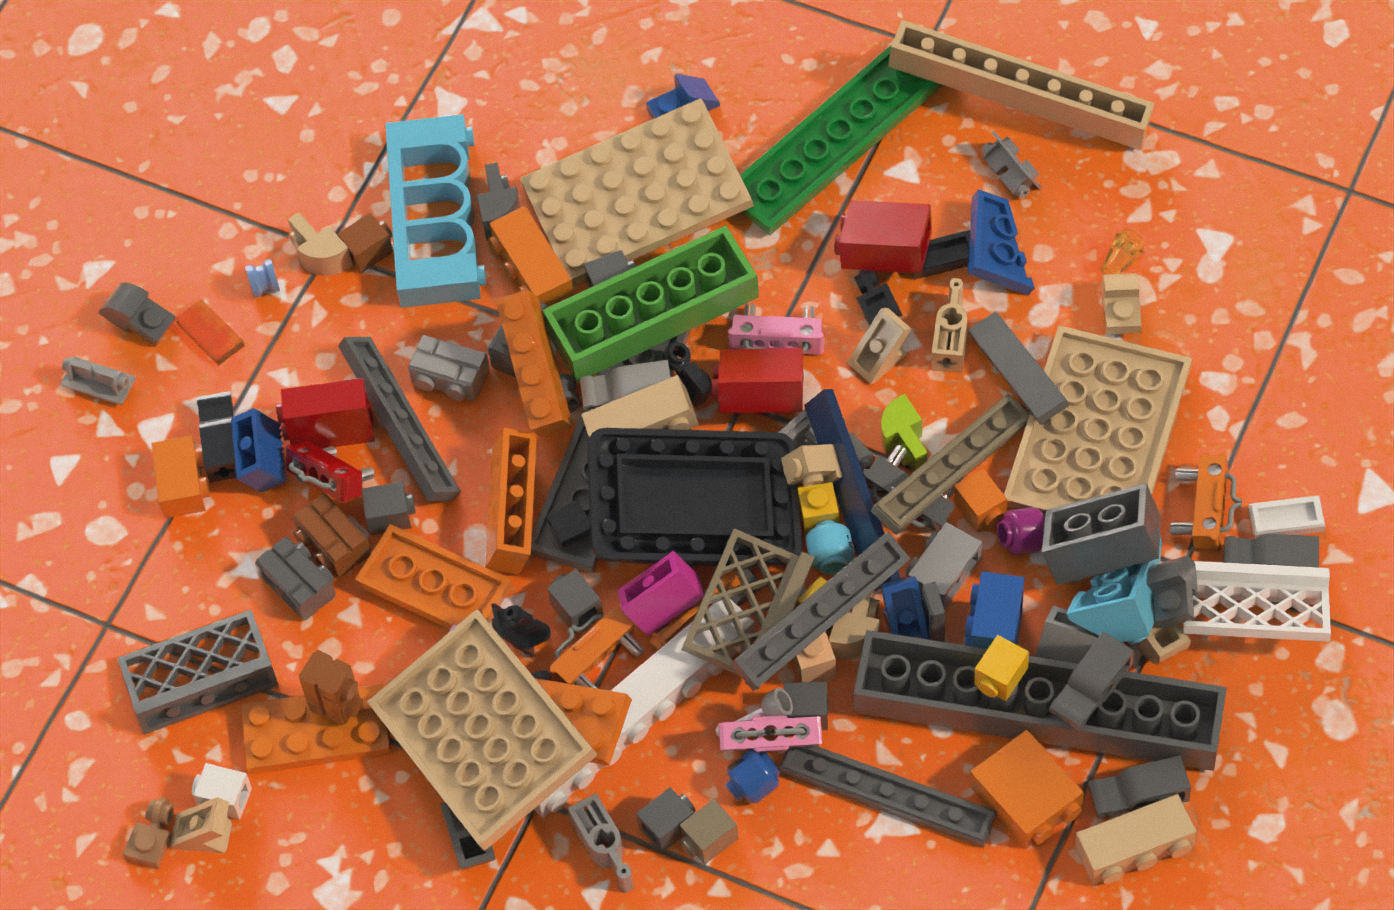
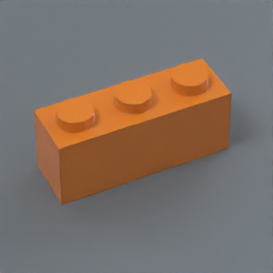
M525 206L489 223L492 235L488 238L490 247L496 256L501 254L505 262H503L505 271L512 281L517 279L520 284L519 292L528 289L539 298V302L546 304L548 307L574 296L570 276Z

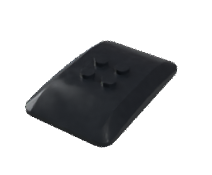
M639 428L597 429L589 437L587 445L591 545L593 552L600 559L610 562L655 564L674 551L689 566H718L732 531L735 528L800 556L802 536L798 484L788 485L781 461L782 457L796 449L795 443L789 436L779 432ZM735 542L733 551L738 562L754 557L750 547ZM775 558L764 561L766 566L788 565ZM728 559V561H727V563H726V566L731 565V562H730L729 559Z

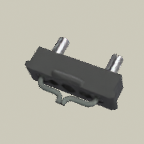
M896 445L887 460L878 455L870 469H865L863 472L868 488L871 489L872 497L877 502L882 499L877 494L882 497L886 496L910 476L897 467L907 452L905 448L902 449L893 464L891 463L902 446ZM954 487L947 492L945 497L942 496L916 518L920 522L914 520L911 524L916 527L928 526L934 531L939 532L955 507V504L949 501L954 493Z

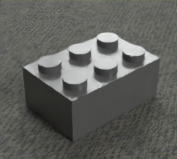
M1147 483L1046 510L1042 554L1057 585L1067 582H1078L1086 577L1101 573L1108 574L1120 568L1136 564L1143 565L1152 560L1159 559L1161 515Z

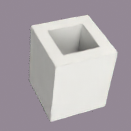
M205 763L202 774L196 775L192 785V795L197 805L219 797L229 802L227 816L237 820L241 819L252 790L246 773Z

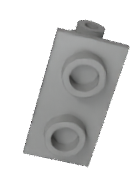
M995 131L992 132L997 141L993 144L989 142L982 147V158L997 175L1008 167L1009 170L1000 179L1009 188L1013 196L1024 198L1029 194V187L1033 184L1041 190L1042 186L1035 179L1039 175L1038 171L1027 159L1024 162L1018 159L1016 155L1020 150L1008 136L1002 140Z
M77 356L66 357L62 363V370L66 371V375L61 382V386L121 406L136 380V376L78 358Z

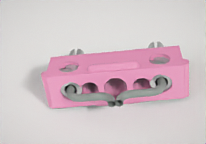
M749 303L744 305L743 315H733L732 328L728 330L729 349L803 348V354L820 355L824 353L822 319L814 318L815 308L813 306H810L809 318L808 306L803 308V318L755 316L756 306L751 303L749 315Z
M783 715L753 717L751 721L719 723L720 750L728 752L752 749L755 752L788 750L793 747L819 746V744H822L821 717L788 718ZM770 733L778 735L774 741H767L763 736ZM783 734H795L792 738L783 736ZM758 736V738L753 741L747 739V737Z

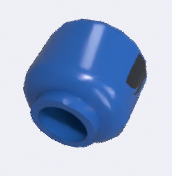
M750 749L727 767L730 781L725 785L738 801L745 798L748 802L756 804L779 786L777 776L781 774V771L765 751L758 753Z

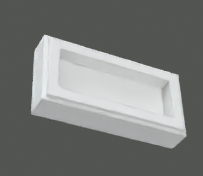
M1319 495L1249 504L1248 512L1254 539L1265 534L1303 535L1325 532L1326 525Z

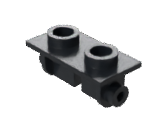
M492 603L494 618H492L491 622L498 635L511 643L516 649H520L532 658L536 657L534 646L549 640L551 635L549 626L538 619L534 620L531 614L518 605L508 606L503 609L497 604Z

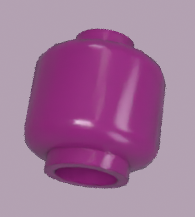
M1034 507L1007 511L997 525V537L1001 547L1006 548L1012 555L1041 552L1045 525L1043 513Z

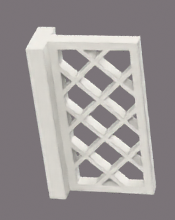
M1194 561L1196 564L1198 594L1193 595L1194 617L1202 613L1211 620L1208 622L1191 620L1183 622V634L1330 642L1329 568ZM1198 598H1207V599H1205L1204 601H1201V600L1198 599ZM1234 600H1243V601L1240 602V603H1237V602L1234 601ZM1271 602H1280V603L1274 605V604H1272ZM1221 603L1228 610L1220 614L1211 607ZM1307 604H1316V605H1314L1313 607H1310V606L1307 605ZM1257 605L1264 612L1256 616L1248 609ZM1293 607L1301 612V614L1293 618L1284 611ZM1238 615L1247 622L1236 624L1230 621V619ZM1275 617L1284 624L1272 626L1267 621ZM1311 619L1322 626V628H1309L1303 625V623Z

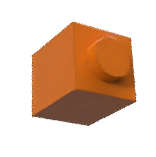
M984 468L954 485V503L977 533L987 527L993 528L997 526L998 522L1002 520L1007 512V498Z

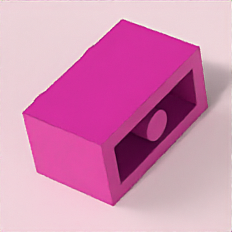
M674 551L618 589L622 612L647 636L659 628L665 627L676 616L686 609L694 607L699 600L704 598L699 575Z

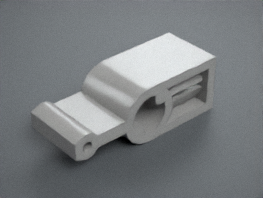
M668 360L621 366L613 369L607 375L580 377L584 412L670 378Z
M597 793L568 807L570 823L593 862L602 868L612 867L618 878L619 888L623 892L627 893L633 890L634 884L631 868L621 860L623 857V846L619 830Z

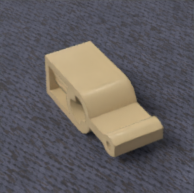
M952 278L949 283V303L943 305L937 312L932 346V371L963 372L967 340V312L961 306L963 303V282L958 278ZM947 358H950L949 364H946Z

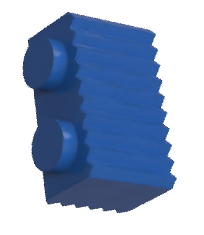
M254 408L231 418L237 481L249 485V488H254L258 492H264L285 483L287 480L284 477L287 473L284 470L286 466L283 465L285 462L283 459L285 454L282 453L284 448L281 447L283 436L280 435L282 432L279 429L281 424Z

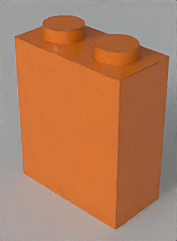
M1025 730L970 771V787L991 810L997 811L996 816L1025 849L1035 842L1037 844L1045 842L1053 834L1056 826L1063 821L1065 823L1073 821L1082 811L1084 792L1028 730Z

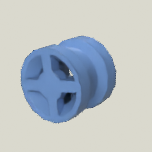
M271 259L264 260L262 265L256 267L252 264L245 266L254 298L261 297L263 292L272 291L273 293L280 291Z

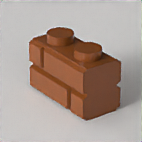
M323 493L313 500L309 506L306 505L294 514L293 521L296 530L293 531V534L297 541L301 542L306 548L310 545L316 552L314 558L319 566L323 564L328 570L331 569L337 577H342L353 569L354 565L360 564L370 556L371 550L366 537L327 494Z
M320 650L313 652L299 674L309 710L323 717L327 715L329 720L342 726L347 723L350 717H355L362 706L363 699L359 695L358 682L355 681L351 665L339 659L333 661L332 656Z

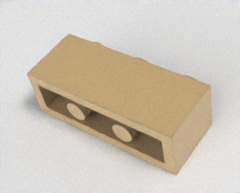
M678 375L581 414L589 437L599 428L689 430V428L698 425L688 391Z
M1176 794L1077 832L1075 849L1092 885L1100 882L1110 884L1122 878L1126 872L1134 869L1139 871L1147 870L1156 865L1160 859L1168 856L1177 858L1187 854L1195 846L1197 831L1179 795Z

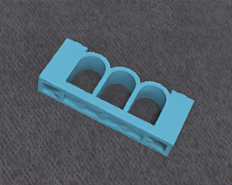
M464 114L385 123L396 286L401 308L481 299L480 286L486 285L484 265L478 266L477 249L471 228L474 220V211L468 190L471 180L468 160H470L469 147L475 146L473 127H466ZM436 163H452L458 166V169L449 176L405 181L404 167ZM454 201L462 205L452 215L408 220L407 205ZM444 240H458L465 244L462 250L453 255L411 260L410 244Z

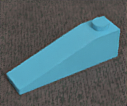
M1161 537L1159 559L1152 560L1143 565L1136 564L1120 568L1112 573L1095 575L1090 580L1092 588L1087 593L1086 591H1079L1073 598L1067 612L1068 619L1098 636L1105 632L1120 642L1127 641L1129 644H1134L1146 639L1150 635L1155 622L1153 591L1147 586V572L1149 567L1160 564Z

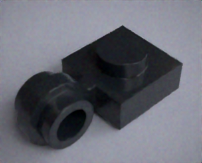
M859 270V274L854 276V279L862 295L856 299L869 326L882 308H889L898 317L902 316L888 284L881 285L874 271Z
M679 342L669 344L663 352V360H668L669 368L673 369L688 391L692 405L697 408L706 402L712 393L711 379L704 370L699 369L695 362L689 364L691 353L686 345Z

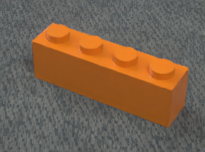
M527 289L496 299V305L530 430L543 437L573 427L539 298Z
M503 428L492 447L485 567L488 569L520 574L531 555L537 434Z

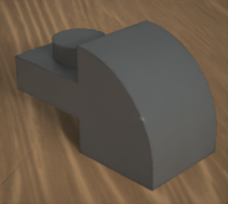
M498 162L485 165L490 192L477 195L486 240L492 236L490 222L520 208L517 187H509L507 174L500 175Z
M126 282L117 285L98 312V314L125 332L130 329L154 346L159 343L176 318L175 315L148 298V291Z
M1184 556L1149 567L1146 582L1147 586L1153 591L1155 623L1162 629L1194 620L1193 595L1198 594L1195 562L1190 557Z
M446 802L440 803L460 870L463 871L495 861L496 857L492 845L484 851Z

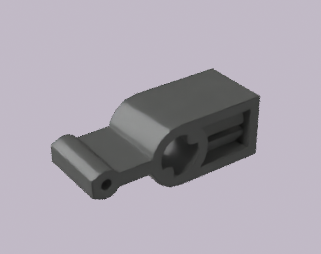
M1265 534L1256 539L1227 536L1224 539V563L1319 568V536Z
M1102 632L1071 674L1065 688L1052 702L1049 711L1078 730H1081L1095 709L1106 701L1133 665L1134 650L1107 633Z
M1181 755L1133 766L1123 770L1119 775L1104 779H1094L1088 782V789L1097 818H1105L1125 811L1132 812L1176 794L1179 795L1182 803L1188 802L1191 792V786Z

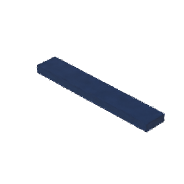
M823 389L807 402L804 407L817 444H834L843 475L842 478L833 483L834 492L846 526L850 531L856 554L859 556L885 533L880 520L871 512L874 502L834 390ZM898 570L882 584L900 580ZM880 585L875 589V594L882 593Z

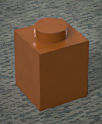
M368 213L337 234L349 248L352 264L360 274L393 253L390 241L393 237L391 230L384 221L378 222L371 213Z

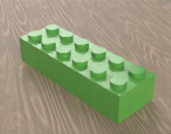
M725 225L542 311L548 335L577 383L580 381V377L597 374L759 298L758 277Z

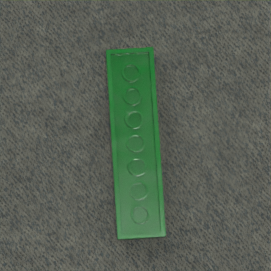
M890 45L740 174L754 205L741 213L769 236L772 235L943 85L888 67Z

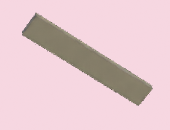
M1007 394L873 506L871 512L897 535L951 490L955 484L963 480L1026 426L1030 413Z

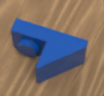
M674 74L675 89L646 102L647 110L653 119L702 98L708 111L720 106L719 100L705 79L682 74Z
M913 576L880 584L885 605L883 615L889 634L930 640L916 577Z

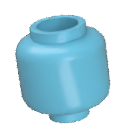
M824 520L817 523L815 528L809 531L806 536L808 554L815 557L812 567L823 574H837L853 561L855 557L850 531L843 524L836 523L833 520Z

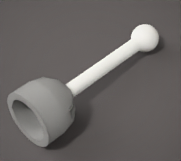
M776 688L765 695L760 709L734 722L751 721L753 717H761L763 715L788 716L793 711L792 700L784 689ZM719 725L716 727V730H715L716 735H717L718 737H719Z

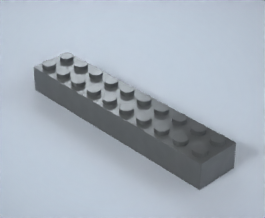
M866 630L853 693L854 713L1013 739L1025 730H1028L1039 743L1149 761H1158L1181 755L1183 764L1186 767L1214 771L1227 687L1127 671L1106 701L1095 709L1084 727L1078 730L1049 711L1050 705L1065 688L1078 663L1029 656L1028 669L1007 701H1004L997 696L992 698L985 695L975 685V667L987 649Z

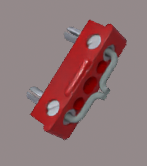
M308 441L286 446V471L295 475L298 481L306 482L340 502L346 503L350 499L362 496V482L373 479L375 476V472L371 467L358 470L337 458V449L333 446L321 449Z

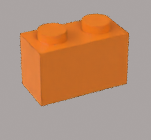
M192 435L151 443L158 500L165 519L206 511L204 498L210 497L207 477H201L200 468H204L202 447H196Z

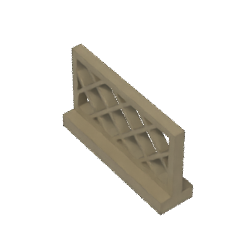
M734 528L681 650L740 676L731 665L733 660H731L726 649L743 644L745 650L751 646L750 641H757L792 612L815 557L801 552L800 556L794 555ZM735 542L750 547L754 557L738 562L733 551ZM775 558L788 565L785 572L771 576L764 561ZM728 559H729L730 562H731V565L726 566V563H727V561H728ZM758 564L764 579L749 584L742 568ZM735 571L742 586L726 591L720 577ZM781 581L777 589L775 583ZM768 585L773 601L759 606L752 590ZM717 588L719 594L713 596V593ZM745 593L752 608L736 613L729 598ZM722 600L729 616L713 621L707 607L709 604ZM768 610L767 615H766V617L764 618V615H763L762 612ZM755 615L761 629L758 632L746 635L740 619ZM704 617L706 624L700 625ZM732 622L739 638L723 643L716 627ZM710 630L716 646L705 649L692 642L696 634Z

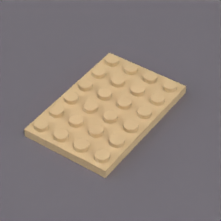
M702 98L520 177L550 246L570 276L572 286L586 281L584 263L622 250L627 261L633 260L754 206L750 194Z
M1058 325L1044 372L1067 399L1069 406L1042 424H1039L1030 413L1004 492L1007 498V507L1014 509L1034 507L1038 508L1045 516L1048 509L1146 483L1153 495L1192 366V358Z
M478 609L367 701L484 851L598 755Z

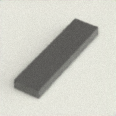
M996 311L967 329L970 337L1039 424H1042L1069 406L1064 395Z

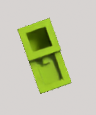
M903 394L891 401L883 412L881 418V440L886 455L891 453L896 445L902 446L897 456L905 448L907 452L900 462L904 466L909 465L914 472L927 461V451L919 440L922 437V419L907 396Z

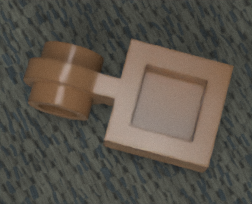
M159 797L157 800H150L146 809V820L151 821L149 826L138 822L135 823L123 852L125 860L155 869L160 868L172 839L169 831L161 829L162 824H170L174 815V805L170 804L168 799Z

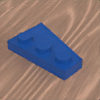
M980 189L972 196L968 274L1029 295L1035 287L1032 278H1027L1024 266L1027 263L1024 252H1019L1015 239L1018 231L1009 201Z

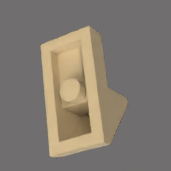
M889 308L880 309L847 363L870 384L875 383L908 354L901 345L911 331V328Z
M216 797L177 813L170 847L177 850L225 853L232 826V821L227 816L229 802Z

